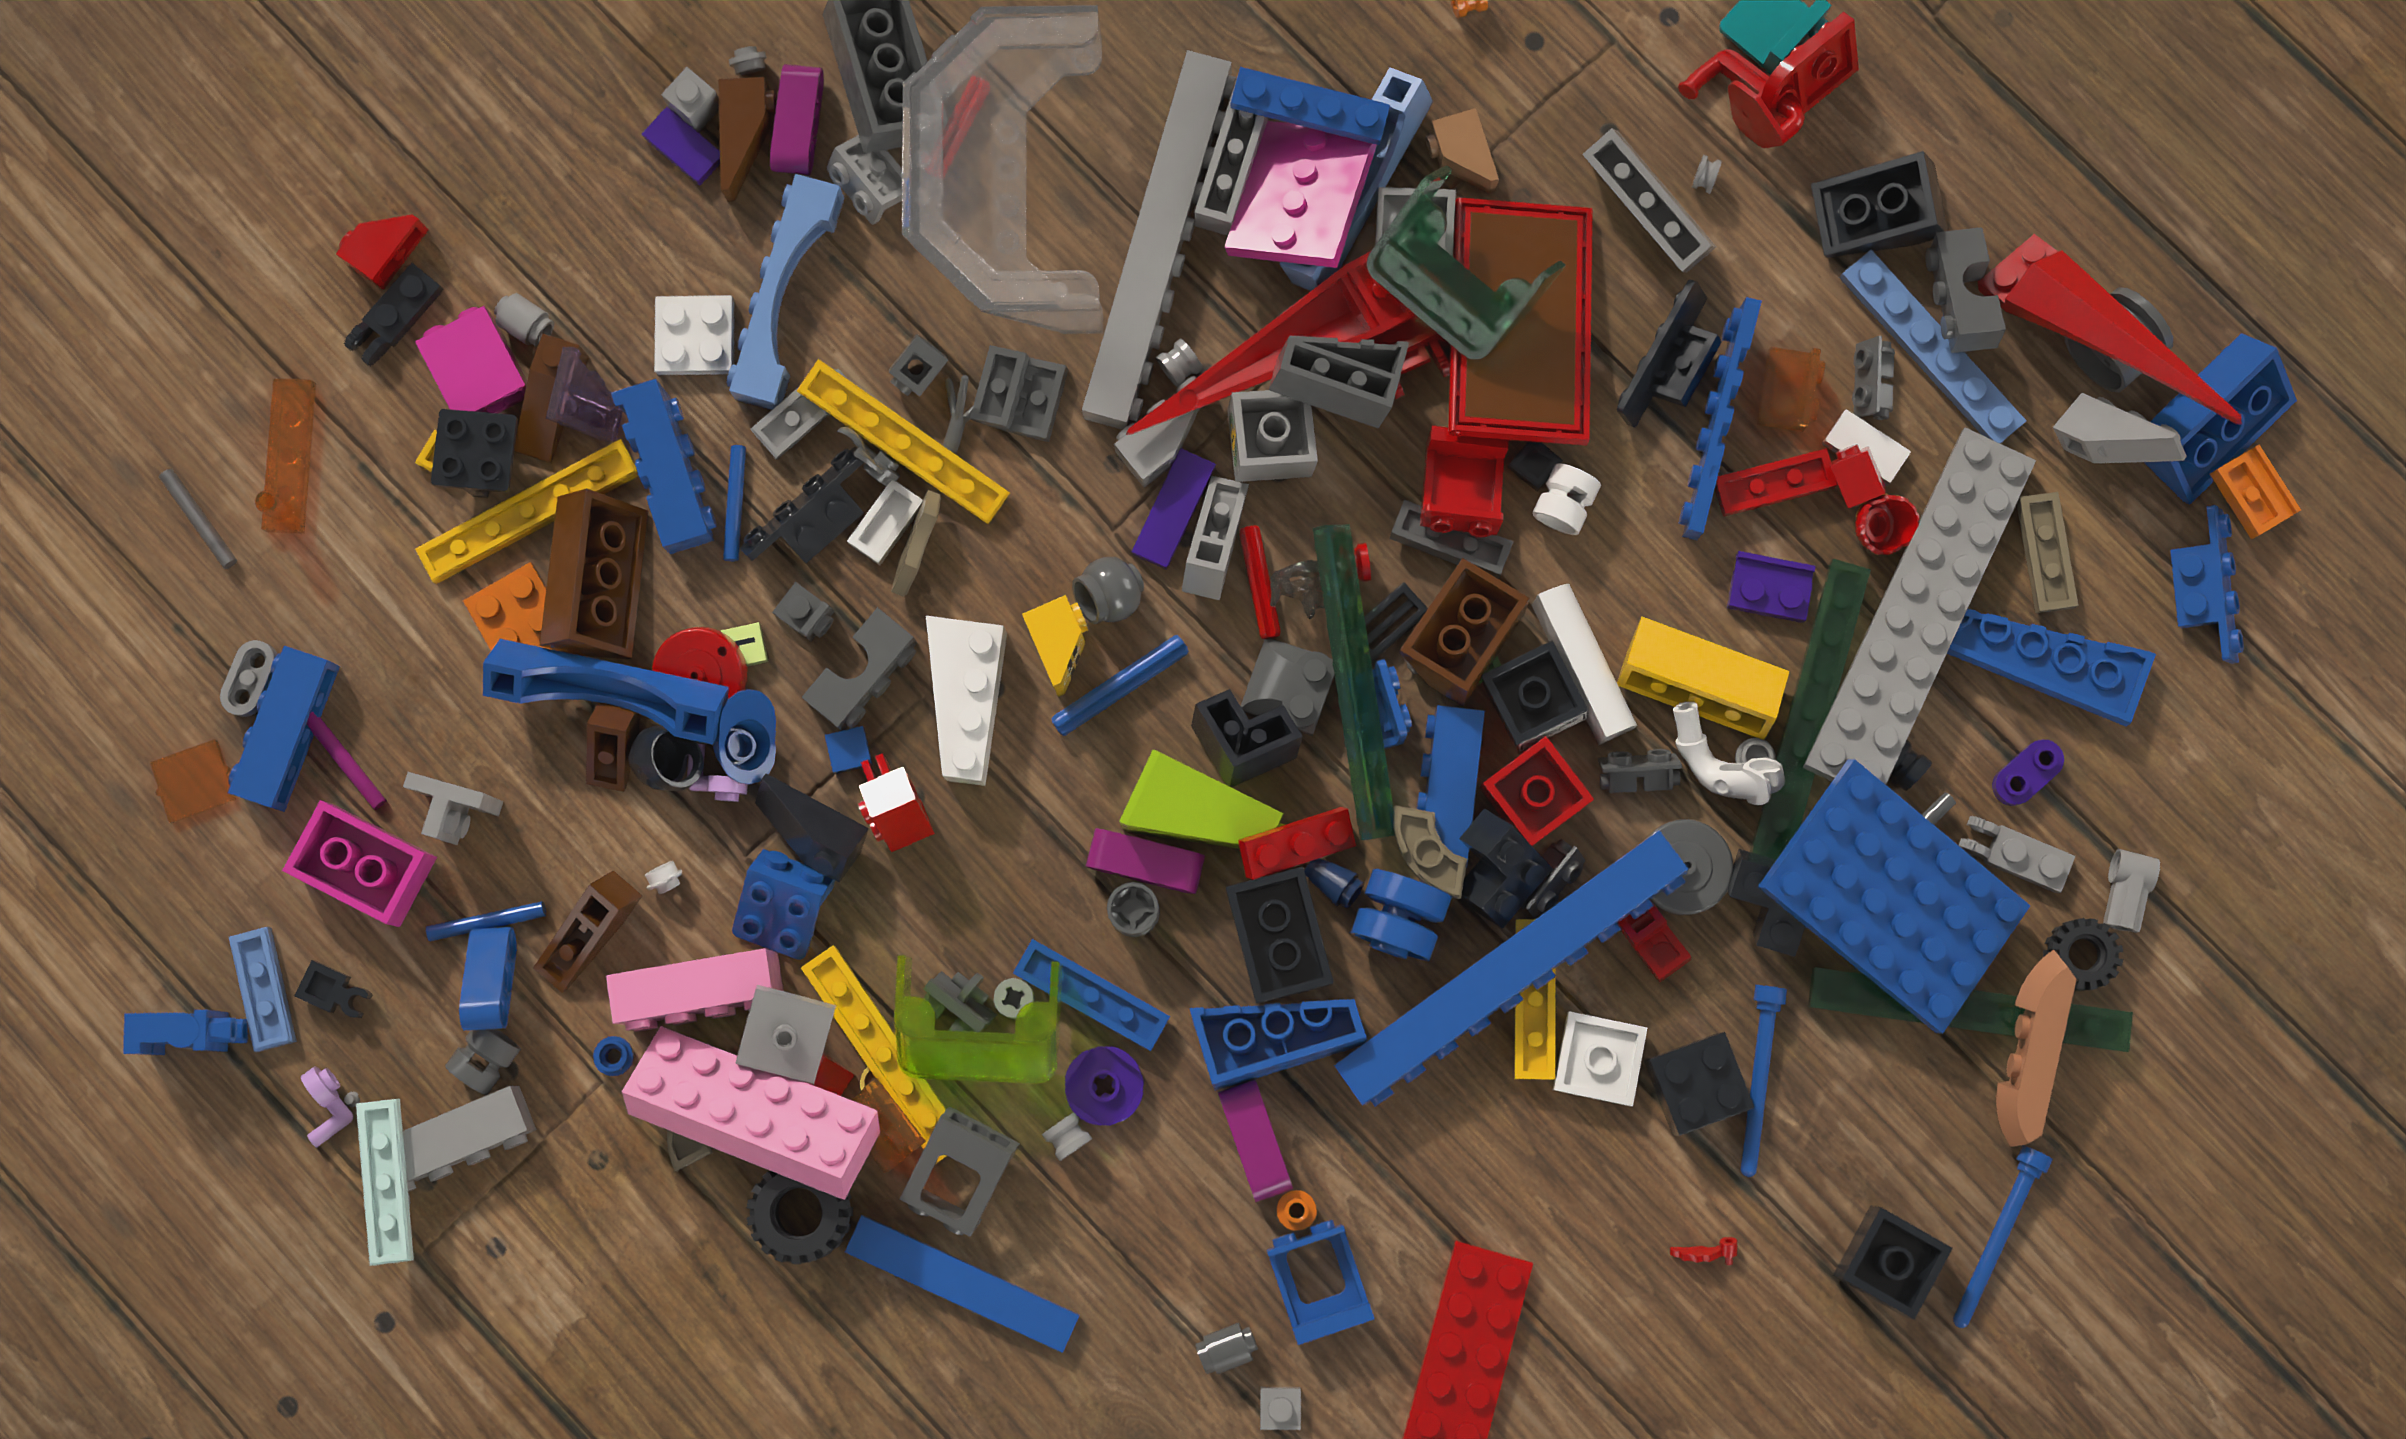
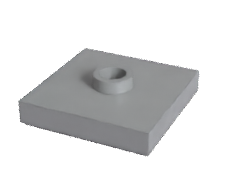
M757 984L735 1064L814 1084L836 1005Z

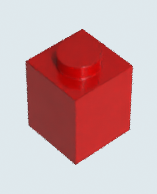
M1858 444L1836 452L1838 459L1832 461L1830 467L1847 508L1886 493L1885 484L1869 446L1860 450Z

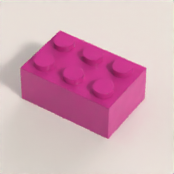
M320 800L282 871L387 925L400 927L437 857L336 805Z

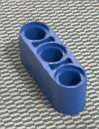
M513 927L471 929L459 1004V1018L463 1031L502 1029L507 1026L517 951L516 935Z

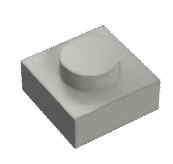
M1260 1387V1430H1301V1387Z

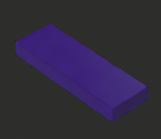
M1180 448L1131 551L1133 555L1161 568L1168 569L1215 470V463Z

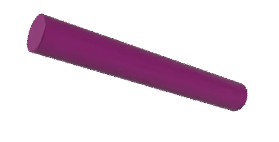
M311 712L306 723L370 806L377 810L387 802L385 797L320 717L317 718Z

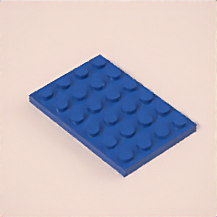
M1848 759L1758 886L1765 894L1931 1030L1941 1034L1944 1033L2030 908L2026 901L1855 759Z

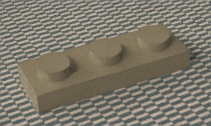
M2059 492L2019 497L2016 504L2035 613L2076 608L2079 605Z

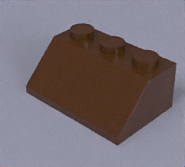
M1462 558L1399 653L1430 687L1459 705L1464 706L1481 681V675L1487 672L1524 617L1530 598Z

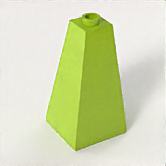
M1154 749L1119 821L1121 828L1130 833L1240 849L1239 839L1284 825L1280 823L1283 818L1282 812Z

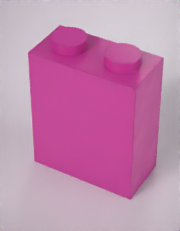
M485 306L466 309L458 315L457 320L446 326H434L423 334V338L415 341L451 410L500 413L524 400L527 379L501 329L496 325L494 316Z

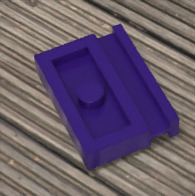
M1738 551L1735 558L1736 563L1733 570L1727 608L1804 623L1807 618L1813 573L1816 566Z

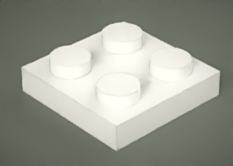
M732 295L655 297V373L657 375L728 374L730 367L734 364V298Z
M1570 1011L1567 1012L1553 1090L1633 1106L1647 1027Z

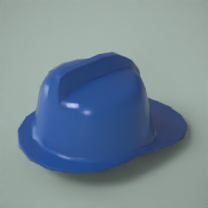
M750 689L739 691L727 700L721 710L719 733L713 748L717 760L728 777L738 783L753 784L760 782L765 774L770 773L775 763L776 716L774 706L766 695L760 691Z

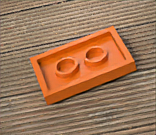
M527 563L463 600L491 651L499 639L546 648L539 645L547 587L533 563Z

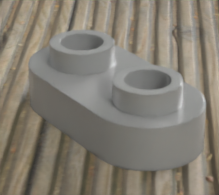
M252 640L246 642L238 649L220 692V701L226 711L239 717H248L258 712L257 702L261 693L267 690L272 678L271 665L277 655L276 650L272 646L262 641ZM263 655L265 658L264 665L256 668V658ZM248 691L250 694L249 701L241 704L240 695Z

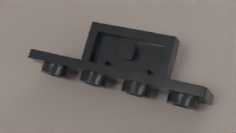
M1689 279L1684 289L1677 294L1670 314L1666 321L1657 329L1655 340L1647 355L1640 360L1633 380L1629 387L1620 395L1617 412L1628 426L1634 428L1637 426L1653 396L1686 407L1722 343L1718 334L1693 327L1707 301V296L1697 281Z
M858 448L844 449L838 453L831 461L832 467L821 476L817 474L811 477L803 485V492L793 501L787 500L783 502L773 512V519L764 527H755L745 536L743 540L745 543L740 547L741 551L753 561L781 536L805 563H808L864 513L840 485L864 463L854 456V452Z

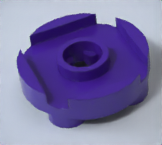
M1098 1046L1083 1051L1072 1061L1065 1075V1094L1070 1108L1079 1118L1093 1125H1113L1126 1120L1136 1111L1143 1097L1144 1079L1139 1065L1128 1053L1116 1047ZM1107 1075H1110L1114 1079L1111 1084L1115 1089L1112 1095L1104 1093L1101 1097L1097 1096L1095 1093L1097 1085L1093 1083L1095 1078L1100 1077L1104 1079Z

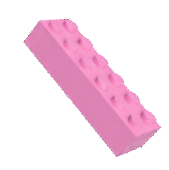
M660 1026L622 1090L629 1115L845 1200L880 1134L877 1110L800 1080L735 1064L736 1055Z

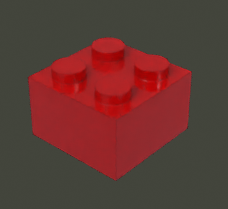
M1547 736L1499 770L1479 787L1500 817L1511 824L1531 846H1534L1594 800Z

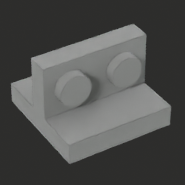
M411 772L407 773L403 785L404 788L432 797L421 834L454 845H458L459 839L464 838L470 825V816L467 815L469 808L499 816L503 801L485 793Z

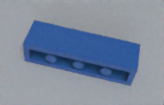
M284 646L282 652L276 655L271 665L272 678L267 690L261 693L257 702L258 714L253 727H250L245 733L243 739L244 751L240 762L235 764L230 772L228 780L230 785L229 794L285 812L314 736L306 724L311 712L317 718H321L339 671V665Z
M1438 705L1435 715H1427L1425 738L1432 739L1430 754L1423 753L1420 777H1427L1426 793H1418L1416 809L1435 813V828L1441 842L1452 853L1466 858L1468 863L1469 848L1459 838L1472 824L1485 711Z

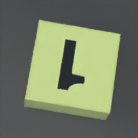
M759 622L721 630L738 645L744 655L747 666L768 662L762 627Z

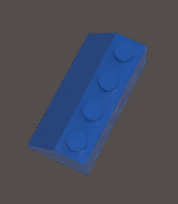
M2241 333L2198 374L2202 380L2241 415V424L2229 421L2181 393L2172 399L2150 421L2158 426L2165 424L2172 427L2181 437L2180 442L2187 456L2183 461L2144 463L2183 502L2190 505L2214 482L2210 476L2211 472L2244 453L2297 401L2276 347Z

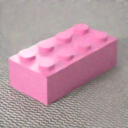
M766 948L606 975L612 1022L625 1025L626 1031L634 1030V1032L658 1028L657 1021L665 1020V1024L673 1023V1025L696 1022V1014L705 1013V1017L722 1018L736 1015L735 1008L744 1006L745 1010H750L757 984L783 991L778 953Z

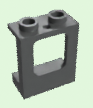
M949 1106L940 1116L900 1200L907 1203L908 1207L916 1214L922 1216L930 1215L943 1222V1226L950 1232L958 1235L966 1234L971 1237L982 1220L981 1217L1020 1143ZM941 1155H947L980 1174V1183L966 1211L923 1189Z

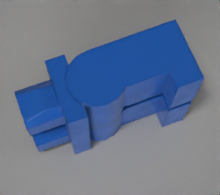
M194 1010V1014L124 1013L123 1054L165 1055V1044L195 1051L228 1052V1043L248 1042L247 1019L229 1018V1012Z

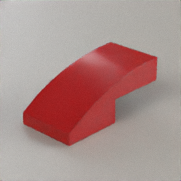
M1655 906L1635 920L1629 914L1617 923L1624 936L1659 983L1691 961L1692 956L1667 926L1666 919Z

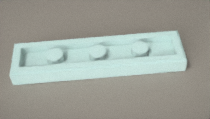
M400 1099L356 1104L370 1266L414 1260Z

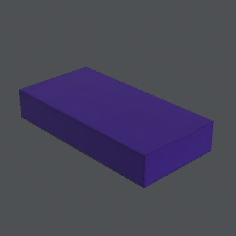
M668 107L642 133L645 140L699 186L720 165V151Z

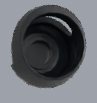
M661 725L651 726L642 730L633 740L628 755L629 768L636 777L646 786L657 790L681 791L687 789L699 779L704 767L703 755L696 741L675 737ZM689 754L693 760L692 770L688 777L682 780L686 772Z

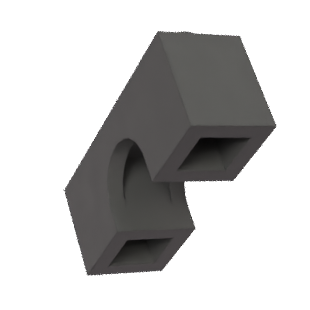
M1983 228L1936 232L1931 247L1926 249L1925 260L1928 271H1933L1934 273L1933 298L1935 304L1941 305L1943 316L1941 317L1940 327L1943 339H1948L1951 353L1998 348L2006 330L1998 295L1977 296L1968 291L1964 285L1966 282L1981 280L1989 265L1990 258Z
M878 607L852 637L867 652L868 664L864 672L856 678L844 679L826 668L802 696L810 706L841 731H844L847 726L852 729L860 722L866 713L863 707L872 696L876 699L879 698L891 684V680L888 677L898 666L901 669L904 668L916 654L914 647L917 641Z

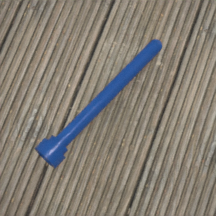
M1755 985L1753 1000L1757 1001L1756 1009H1760L1750 1089V1097L1755 1108L1748 1110L1741 1161V1173L1745 1177H1753L1757 1172L1776 1012H1780L1781 1005L1786 1004L1787 989Z
M2022 1145L2016 1159L2019 1161L2017 1169L2020 1171L1954 1314L1953 1323L1958 1328L1968 1326L2035 1178L2040 1179L2042 1173L2047 1174L2053 1161L2051 1157L2025 1145Z

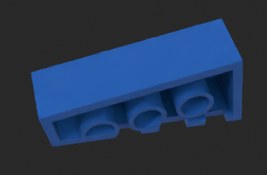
M657 379L611 392L615 406H619L628 418L629 422L623 424L622 428L633 452L639 453L640 458L635 460V466L644 488H649L651 495L646 496L663 548L669 554H674L714 541L711 529L717 527L716 520L710 505L705 507L703 505L700 493L705 492L706 488L699 469L694 471L692 469L689 457L694 456L695 452L688 433L682 435L678 421L684 419L677 397L671 399Z
M1354 999L1311 1001L1298 1004L1273 1003L1244 1007L1238 1005L1223 1006L1224 1008H1189L1215 1091L1350 1050L1366 1043L1365 1031Z

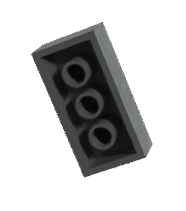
M828 0L822 15L864 153L936 142L946 120L909 0Z

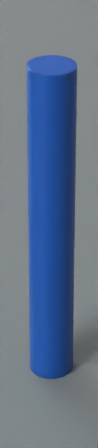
M732 445L730 450L723 560L731 562L739 561L746 447L742 445Z
M541 901L426 926V934L431 942L470 933L471 929L495 928L546 917V907L544 902Z

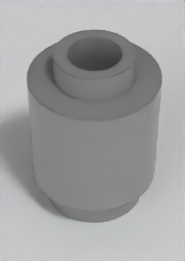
M518 293L502 297L494 309L496 325L526 345L533 344L538 347L542 334L550 336L553 331L554 321L549 319V314Z

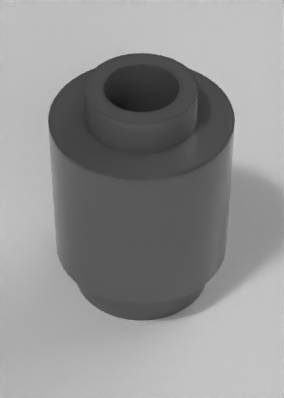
M1239 1322L1203 1336L1204 1341L1195 1344L1206 1374L1215 1371L1217 1374H1221L1254 1360L1252 1352L1258 1350L1250 1327L1242 1329Z

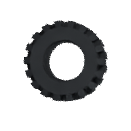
M768 1171L762 1176L763 1180L755 1184L752 1189L754 1195L747 1203V1209H750V1217H746L747 1225L752 1226L754 1233L751 1236L754 1242H759L762 1245L761 1250L766 1255L771 1254L775 1256V1260L780 1262L787 1261L791 1262V1264H802L827 1256L844 1241L843 1237L849 1232L851 1224H849L850 1216H853V1207H850L849 1199L852 1198L850 1191L845 1200L773 1171ZM795 1188H805L812 1191L818 1197L822 1206L820 1225L813 1233L807 1236H794L783 1227L779 1219L781 1199L788 1191Z

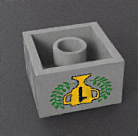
M1270 390L1233 392L1227 411L1235 482L1312 477L1318 459L1311 405Z

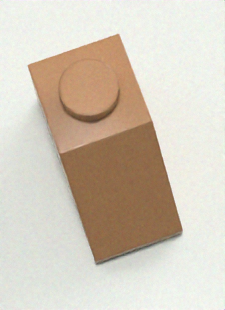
M1476 108L1432 121L1429 135L1425 137L1430 157H1437L1440 168L1487 193L1496 191L1499 177Z

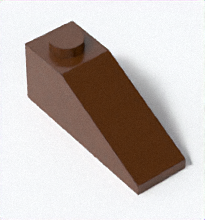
M764 77L718 79L721 191L727 202L736 200L771 128V113H776V92L769 89Z
M542 334L529 370L514 452L552 463L589 356L580 345Z
M614 870L589 884L533 969L561 993H564L624 924L643 895Z

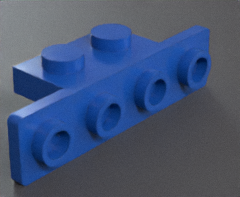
M2212 505L2207 506L2210 544L2170 550L2178 627L2188 628L2219 624L2222 660L2230 664L2239 663L2238 653L2243 652L2244 643L2241 630L2235 628L2234 614H2239L2240 604L2237 592L2231 589L2230 576L2236 573L2234 555L2232 552L2227 551L2226 537H2231L2232 535L2231 521L2229 515L2224 514L2221 508Z

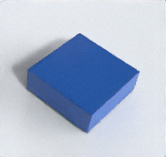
M863 726L825 735L834 774L862 768L861 762L867 759L873 765Z

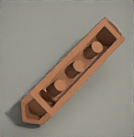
M2055 950L2048 953L2031 970L2019 991L2015 1006L2024 1008L2025 1012L2024 1015L2020 1014L2018 1016L2015 1026V1036L2019 1040L2016 1053L2010 1054L2007 1063V1076L2010 1077V1081L1998 1083L1996 1095L1998 1120L2010 1147L2029 1144L2043 1134L2076 984V978Z

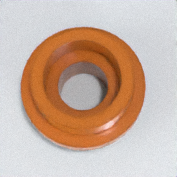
M1289 1191L1278 1201V1219L1284 1227L1290 1230L1299 1231L1306 1229L1313 1223L1316 1217V1204L1313 1198L1304 1191ZM1293 1203H1300L1304 1206L1302 1217L1293 1218L1290 1216L1289 1207Z

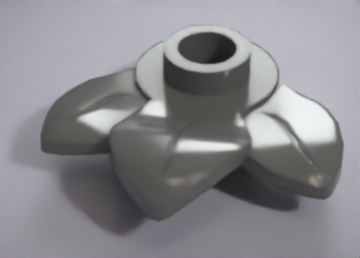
M839 428L837 432L849 436L858 447L854 452V456L865 462L863 467L872 477L885 486H888L892 480H898L900 475L896 469L899 464L883 451H880L878 454L875 453L851 428Z

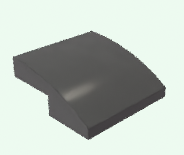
M990 345L970 419L1010 433L1049 442L1069 369L1066 365L1030 358L1024 352Z

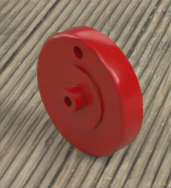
M692 627L671 635L660 646L653 660L652 671L729 687L728 699L746 688L747 665L742 651L729 636L713 628Z

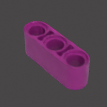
M784 64L782 67L770 152V168L772 172L811 175L824 88L823 68Z
M1095 828L1085 867L1184 893L1196 894L1205 855Z
M1254 1079L1219 1091L1218 1095L1255 1203L1293 1190L1256 1080Z

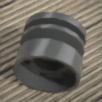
M2118 287L2110 294L2169 349L2173 347V335L2169 325L2148 300L2139 293L2122 287ZM2065 336V344L2076 364L2090 379L2110 392L2120 393L2142 374L2105 354Z

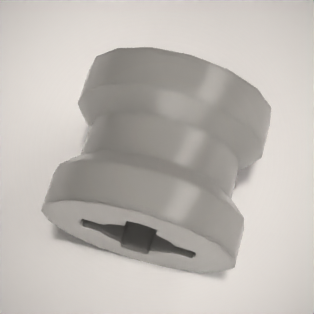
M1182 339L1174 343V349L1170 352H1162L1156 357L1163 372L1177 388L1185 382L1189 375L1198 374L1203 370V366L1195 353Z
M1010 978L997 986L993 1000L995 1007L1001 1014L1008 1018L1018 1019L1025 1017L1031 1012L1035 1004V995L1029 984L1021 979Z
M1075 1113L1067 1116L1042 1134L1045 1141L1051 1142L1056 1148L1055 1156L1059 1161L1092 1140L1090 1134L1082 1131L1079 1127V1118Z

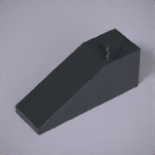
M768 774L762 777L755 804L805 865L840 883L861 854L869 828Z

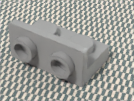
M859 135L835 147L827 165V171L832 181L845 191L853 201L856 210L864 215L871 224L880 221L884 210L913 195L917 187L887 150L864 153Z

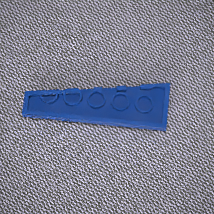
M1746 297L1740 308H1733L1731 317L1727 318L1724 326L1722 341H1727L1728 343L1725 355H1718L1713 377L1719 378L1716 392L1710 391L1705 406V414L1711 416L1708 428H1701L1696 445V450L1702 451L1699 466L1693 464L1687 487L1693 488L1690 502L1684 501L1679 518V524L1685 525L1682 535L1685 538L1698 540L1704 533L1725 449V443H1721L1722 436H1726L1734 413V406H1730V401L1735 399L1744 371L1738 367L1740 362H1744L1747 350L1750 349L1761 300Z
M1967 609L1947 652L1951 656L2125 727L2132 722L2156 656L2155 653L2111 642L2100 643L2084 639L2085 636L2073 633L2066 635L2046 630V627L2031 624L2028 626L2011 622L2006 617L1989 613L1981 614L1972 609Z

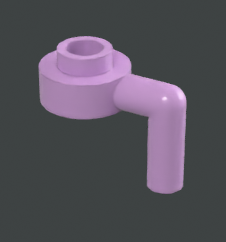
M698 744L701 749L704 760L705 745ZM690 755L688 759L687 777L690 774L693 766V760ZM702 771L699 779L689 789L691 791L715 792V800L739 802V794H747L748 784L738 783L728 776H703Z
M314 1066L301 1076V1080L311 1096L333 1115L307 1135L309 1141L317 1148L351 1123L353 1114L339 1098L336 1089L340 1087V1083L328 1068L321 1071Z

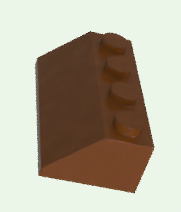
M587 488L557 497L539 646L587 657L632 658L648 510Z

